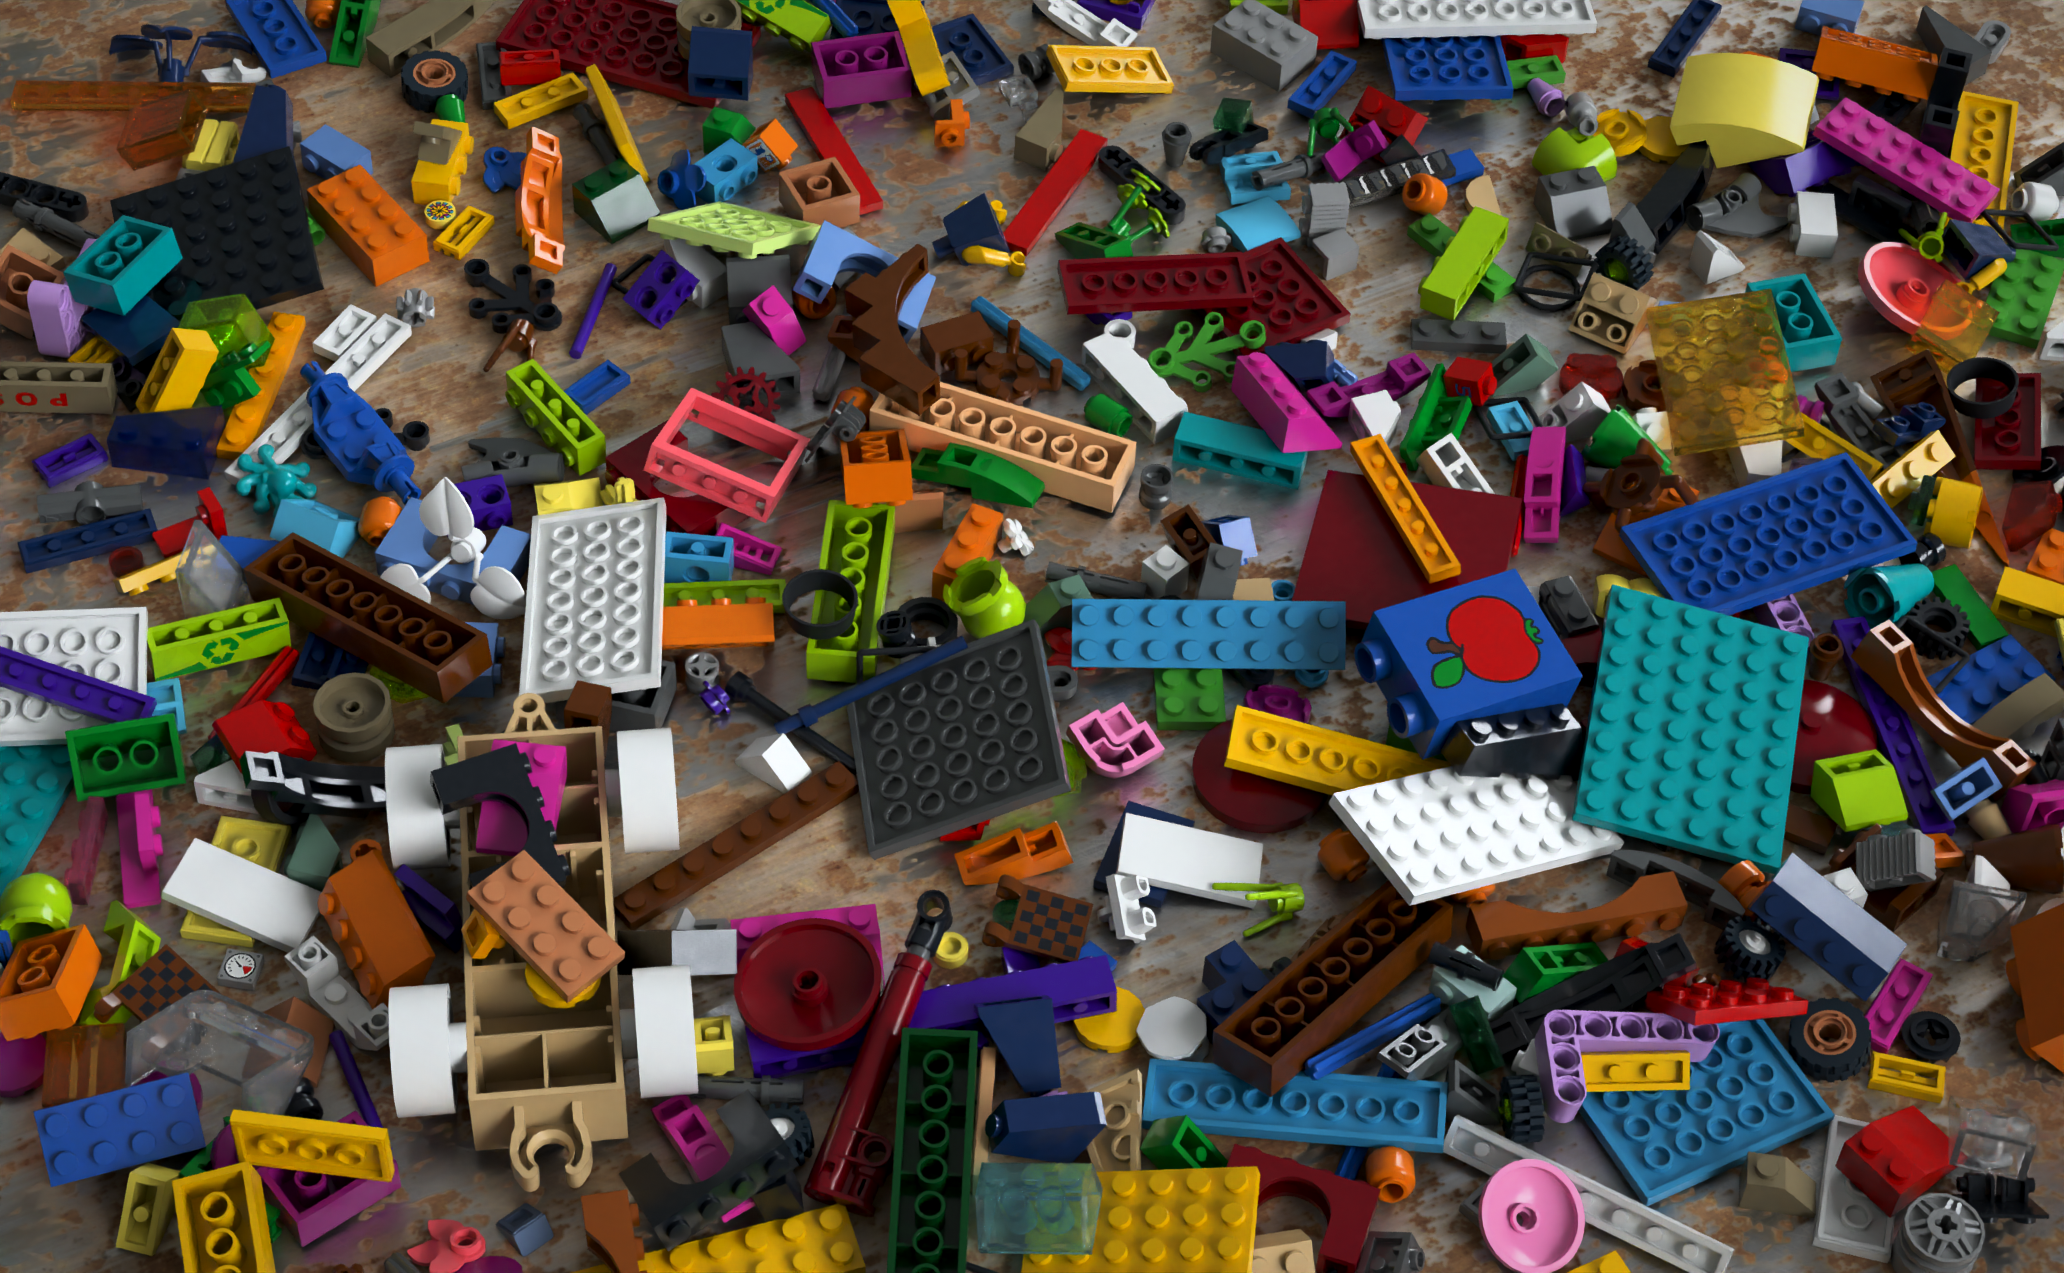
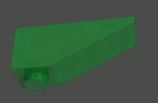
M341 0L329 57L330 64L359 68L367 48L366 37L373 33L377 23L381 0Z
M1082 222L1054 233L1056 240L1076 259L1134 257L1128 237Z
M1595 942L1527 947L1520 951L1505 971L1503 977L1517 987L1515 1000L1521 1004L1539 993L1609 960Z

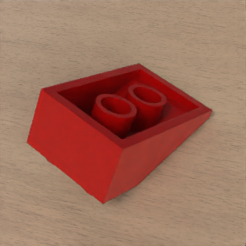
M1912 1105L1869 1123L1845 1141L1835 1167L1891 1218L1965 1162L1968 1155L1921 1111Z

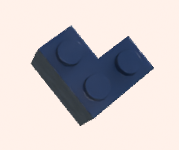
M1235 940L1205 956L1202 982L1210 992L1197 998L1196 1005L1206 1015L1207 1037L1212 1045L1213 1030L1270 982Z

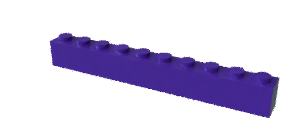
M1107 955L1098 957L1087 956L1077 961L1062 964L1051 963L1042 968L1026 971L1016 970L1006 975L991 978L980 977L970 982L955 985L944 984L935 989L924 990L909 1028L978 1031V1033L981 1032L984 1037H989L974 1012L973 1004L1047 995L1052 998L1054 1022L1059 1023L1117 1011V989ZM873 1016L862 1029L847 1040L828 1048L813 1051H791L772 1046L758 1038L745 1026L746 1043L753 1077L762 1078L763 1075H771V1078L777 1079L855 1063Z

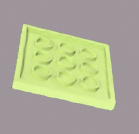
M718 201L648 218L647 230L660 233V238L676 240L681 238L685 239V243L688 245L703 246L706 244L712 246V250L716 252L735 251L738 252V256L741 258L754 259L757 258V254H773L776 249H791L792 245L809 244V241L813 240L821 225Z

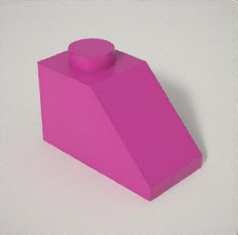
M774 285L743 309V313L747 318L758 326L788 356L807 342L793 309Z

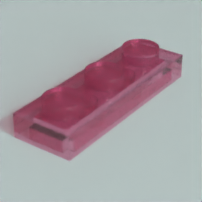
M89 796L86 810H81L79 813L78 828L80 834L78 839L73 840L71 847L73 863L71 868L66 869L64 875V886L67 887V890H70L74 905H88L109 819L103 797Z

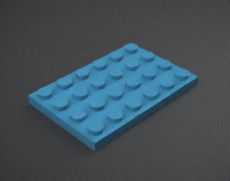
M1763 1019L1717 1023L1720 1029V1036L1707 1058L1701 1062H1690V1090L1586 1092V1098L1578 1110L1645 1206L1652 1205L1743 1164L1748 1152L1765 1154L1828 1126L1834 1120L1835 1114Z

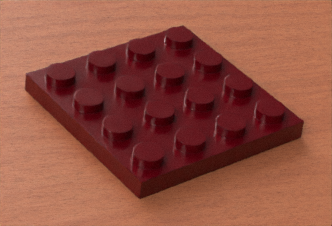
M1281 237L1242 253L1254 296L1252 306L1195 309L1203 319L1211 312H1218L1223 316L1224 328L1221 332L1217 333L1221 339L1240 334L1241 326L1247 321L1256 320L1264 325L1266 332L1265 343L1258 349H1249L1243 346L1231 350L1236 356L1250 355L1254 352L1266 354L1265 346H1275L1280 342L1299 344L1301 339L1326 328L1333 330L1349 323L1351 313ZM1212 321V322H1210L1209 324H1211V325H1216V324H1218L1219 322H1218V321Z

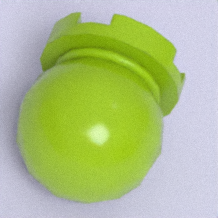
M979 557L970 560L956 569L955 573L958 576L953 580L950 587L947 584L944 585L942 597L946 605L953 613L960 616L966 631L977 640L1022 624L1026 610L1024 598L1019 588L1008 580L1006 570L997 559L995 561H987L985 557Z
M40 872L21 875L6 885L0 897V930L8 931L13 950L18 941L70 928L69 920L73 908L67 887L56 878Z

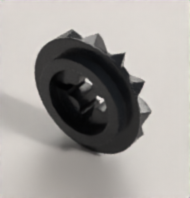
M1921 1011L1910 1015L1903 1024L1900 1037L1905 1042V1051L1914 1052L1917 1061L1925 1058L1929 1059L1931 1064L1938 1060H1943L1947 1063L1951 1056L1957 1053L1961 1042L1960 1033L1955 1024L1944 1015L1932 1011ZM1927 1029H1929L1932 1039L1936 1040L1934 1046H1931L1928 1039L1924 1038Z

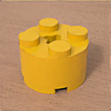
M1937 476L1933 495L1938 497L1937 499H1930L1926 518L1932 519V522H1926L1924 534H1935L1944 545L1969 549L1976 526L1977 513H1979L1983 487L1977 486V484Z

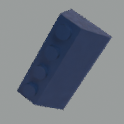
M1794 853L1789 855L1747 907L1761 921L1857 998L1865 1002L1889 974L1907 946L1903 940Z

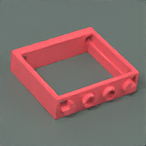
M690 388L652 443L643 471L766 523L801 467L807 451L806 447L811 439L694 388ZM692 409L699 411V414L692 413ZM686 419L777 457L785 461L771 485L766 486L671 445L670 442ZM659 459L664 460V466L657 464V461ZM757 501L765 504V510L756 506Z

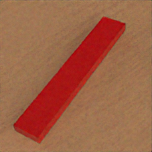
M808 87L785 94V103L819 159L825 160L836 157L859 192L860 215L883 209L882 198L814 88Z
M1080 129L1003 234L1010 251L1022 252L1027 257L1098 160L1100 150L1108 144V138Z

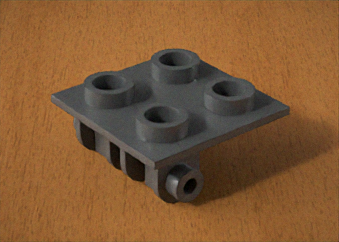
M853 396L848 404L842 400L825 422L829 428L823 424L806 447L810 451V454L805 459L806 463L830 432L846 442L853 441L866 423L865 414L852 404L857 398L856 396Z

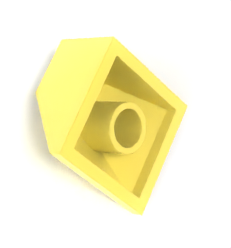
M599 477L533 484L538 516L603 506V500L600 497L601 486Z

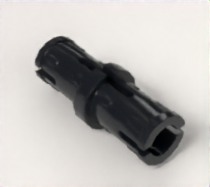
M1437 941L1433 945L1428 957V963L1457 974L1456 977L1462 981L1466 979L1472 980L1493 991L1498 989L1504 976L1503 969L1475 959V954L1470 952L1463 954Z

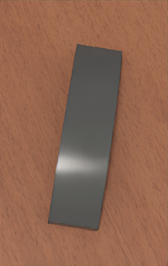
M1842 372L1815 383L1814 387L1820 401L1825 403L1824 411L1838 435L1884 464L1878 474L1905 453L1901 446L1893 447L1872 430L1873 423L1856 403L1859 397L1858 392Z
M1636 850L1613 851L1606 876L1632 887L1641 876L1674 871L1686 901L1706 909L1703 921L1724 930L1730 920L1733 921L1734 917L1740 916L1743 919L1745 909L1739 901L1722 885L1699 870L1677 860L1654 853Z

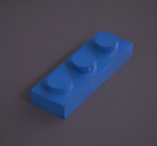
M1331 50L1288 99L1287 108L1313 119L1316 111L1323 108L1356 71L1357 61Z

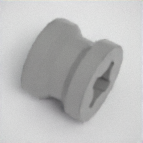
M697 652L686 659L685 683L691 693L699 695L706 689L702 684L704 681H707L711 687L716 684L719 685V663L714 655L707 652Z

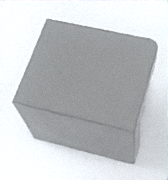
M1343 228L1313 239L1312 246L1325 260L1322 276L1326 280L1333 279L1357 268L1359 246Z

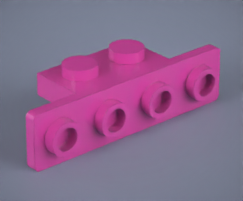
M149 789L116 795L124 906L130 909L160 904L161 889L158 856H163L164 850L161 834H156V828L161 827L159 806H154L153 791Z

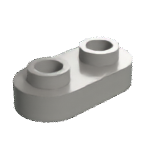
M1992 20L1985 22L1974 37L1975 40L1992 51L1988 64H1992L1998 59L2008 44L2011 35L2010 27L2001 21Z

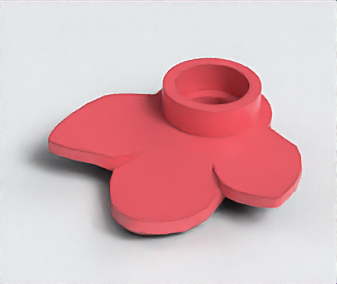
M435 1219L428 1221V1231L431 1240L407 1250V1254L413 1262L421 1266H429V1273H453L459 1270L464 1263L479 1259L485 1253L486 1242L480 1232L473 1227H464L460 1222L454 1220Z

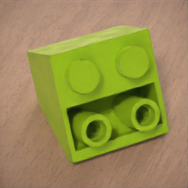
M1876 749L1815 761L1810 797L1845 832L1859 831L1862 828L1872 827L1876 823L1879 825H1889L1893 822L1907 820L1908 812L1895 768Z

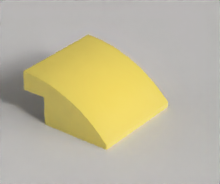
M1710 53L1688 56L1670 123V129L1675 142L1679 146L1706 140L1716 168L1804 152L1819 78L1817 75L1790 63L1757 55Z

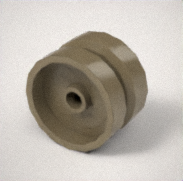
M682 0L676 9L678 51L682 57L689 61L692 26L741 30V8L735 0Z
M363 673L341 674L326 681L317 691L313 706L321 747L329 756L339 761L351 763L369 761L383 754L386 748L392 744L395 735V725L390 693L381 680Z

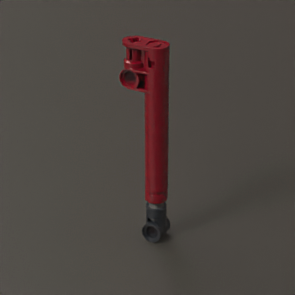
M939 890L926 891L917 900L918 911L904 944L907 951L898 953L893 966L894 970L890 973L803 1189V1192L808 1197L830 1206L841 1204L846 1206L848 1212L864 1217H874L876 1209L872 1206L878 1188L884 1186L886 1178L893 1172L894 1153L888 1139L880 1134L868 1131V1128L901 1048L902 1028H909L923 993L925 982L928 980L933 966L928 960L935 957L944 932L949 930L953 922L949 899L945 893ZM934 908L943 910L938 916L926 915L928 911ZM881 1151L886 1153V1156L880 1162L868 1161L869 1156L874 1152Z

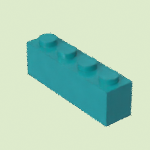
M1184 411L1174 438L1172 461L1298 490L1307 463L1308 451L1282 453L1263 429Z

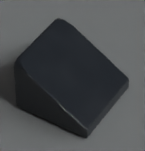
M1402 134L1380 153L1381 158L1389 168L1405 163L1409 174L1414 171L1410 161L1422 158Z

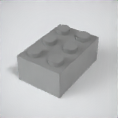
M1244 0L1213 24L1210 52L1279 92L1315 64L1318 36L1256 0Z

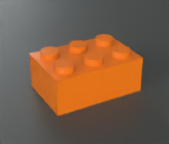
M85 924L17 942L0 978V1030L6 1041L19 1038L29 1039L45 1031L53 1029L64 1030L76 1023L104 959Z

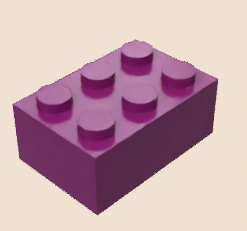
M899 31L811 42L812 73L825 108L911 97L912 69Z
M356 1110L337 1121L368 1126ZM394 1158L395 1171L392 1182L264 1166L256 1170L261 1176L265 1200L270 1205L280 1209L279 1218L301 1247L306 1246L401 1187L398 1164Z

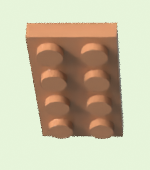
M525 850L521 851L467 892L466 900L566 1003L620 963L625 957V951Z

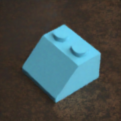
M281 499L269 537L282 541L293 532L344 558L361 537L358 532L360 518L313 499Z

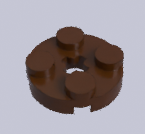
M1658 360L1641 361L1638 367L1632 369L1631 366L1625 372L1622 393L1626 399V406L1632 411L1654 407L1657 409V412L1667 411L1668 417L1673 416L1676 413V409L1684 402L1687 391L1686 379L1683 375L1680 378L1675 373L1676 368L1671 364ZM1651 385H1656L1658 390L1651 389Z

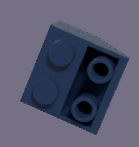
M692 26L688 66L689 96L749 101L753 80L752 31Z

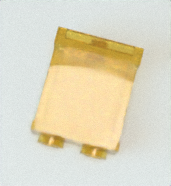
M1946 279L1932 295L1933 300L1917 329L1908 338L1904 348L1915 355L1929 349L1939 369L1948 375L1950 370L1958 363L1976 357L2000 312L1990 307L1988 303L1966 292L1959 285Z

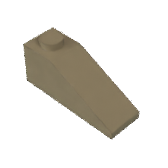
M1058 84L1015 135L1014 158L1044 171L1054 161L1056 162L1063 152L1061 132L1064 89L1061 84Z

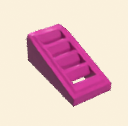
M722 522L715 536L734 538V567L768 575L772 574L782 551L781 547ZM749 551H752V552H756V553H755V555H754V557H753V556L749 555L748 552H749ZM762 554L769 555L766 562L760 559Z

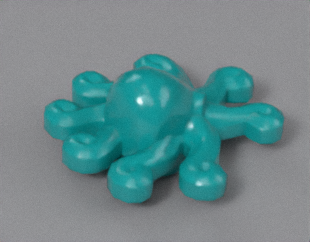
M264 444L259 447L257 453L262 464L254 463L248 454H242L238 458V468L252 474L240 479L236 484L235 490L237 494L245 496L249 494L251 486H256L255 497L257 501L252 507L253 512L257 515L266 514L270 508L269 501H271L275 509L272 515L275 520L281 499H310L315 496L317 487L313 483L304 484L301 480L297 479L308 476L310 472L309 464L300 462L297 465H277L272 459L275 452L274 447ZM296 491V492H298L302 497L297 496V495H295V494H293V493Z

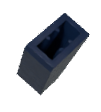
M1042 995L973 1004L975 1014L1022 1091L1030 1092V1097H1039L1051 1092L1052 1089L1061 1088L1051 997Z
M1084 1092L1003 1100L994 1112L988 1116L985 1132L989 1137L991 1153L1070 1165L1103 1130L1107 1122L1101 1093Z

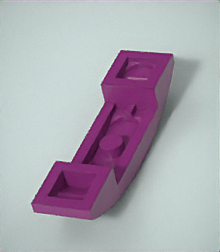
M1413 352L1388 361L1386 371L1359 380L1349 386L1339 387L1333 381L1307 390V396L1323 416L1348 417L1351 398L1387 390L1392 400L1395 401L1424 383L1431 376V371Z

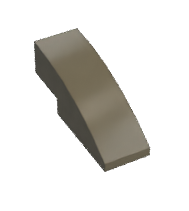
M2044 673L2010 694L1972 726L1997 737L2012 739L2017 744L2033 735L2036 726L2062 712L2064 708V690Z

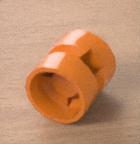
M1745 860L1729 869L1718 883L1739 901L1745 909L1744 915L1750 916L1753 922L1757 916L1750 912L1747 907L1768 881H1764V874L1752 861Z

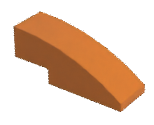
M1057 821L1023 834L1019 827L954 854L965 886L998 883L999 878L1004 874L1010 875L1017 880L1028 878L1074 863Z

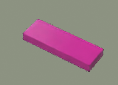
M1902 958L1899 959L1864 1016L1870 1023L1869 1030H1871L1872 1050L1887 1054L1900 1033L1905 1020L1910 1016L1929 985L1933 974Z

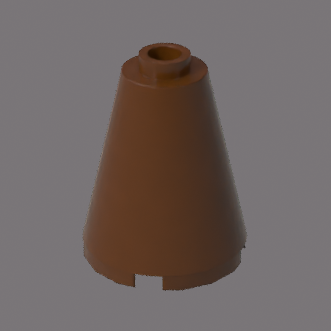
M2048 824L1972 843V850H1965L1966 871H1970L1975 855L1983 856L2010 883V886L2050 894H2062L2064 860L2061 857L2063 842L2060 824Z

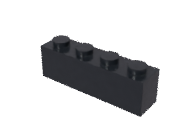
M1561 703L1457 721L1440 752L1459 776L1499 778L1501 773H1509L1516 778L1528 779L1530 774H1544L1548 780H1559L1561 775H1572L1573 781H1578L1584 744L1582 727L1564 704Z

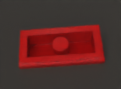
M557 49L499 52L501 84L504 86L544 84L561 77L560 56Z

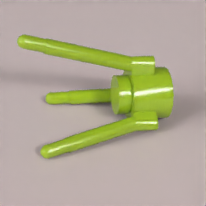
M1942 212L1936 230L1925 232L1920 239H1915L1906 230L1899 229V234L1911 244L1912 248L1919 249L1923 257L1935 259L1936 262H1941L1946 258L1943 253L1944 241L1942 238L1947 220L1946 212Z
M1298 883L1212 884V889L1255 891L1256 893L1246 894L1245 899L1248 901L1268 900L1270 909L1273 912H1278L1277 915L1244 930V937L1258 933L1279 922L1292 920L1293 912L1301 911L1305 903L1303 890Z

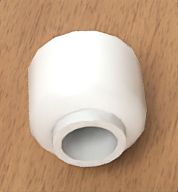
M2025 182L2013 192L2011 197L2012 210L2027 212L2036 222L2049 220L2059 207L2056 191L2047 184ZM2017 217L2018 219L2026 221L2023 217Z

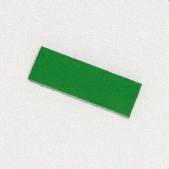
M1956 564L1931 572L1934 578V588L1932 591L1937 597H1940L1941 603H1944L1946 599L1951 600L1950 606L1954 607L1958 604L1961 606L1959 613L1964 611L1967 613L1966 620H1970L1967 637L1977 651L2009 635Z

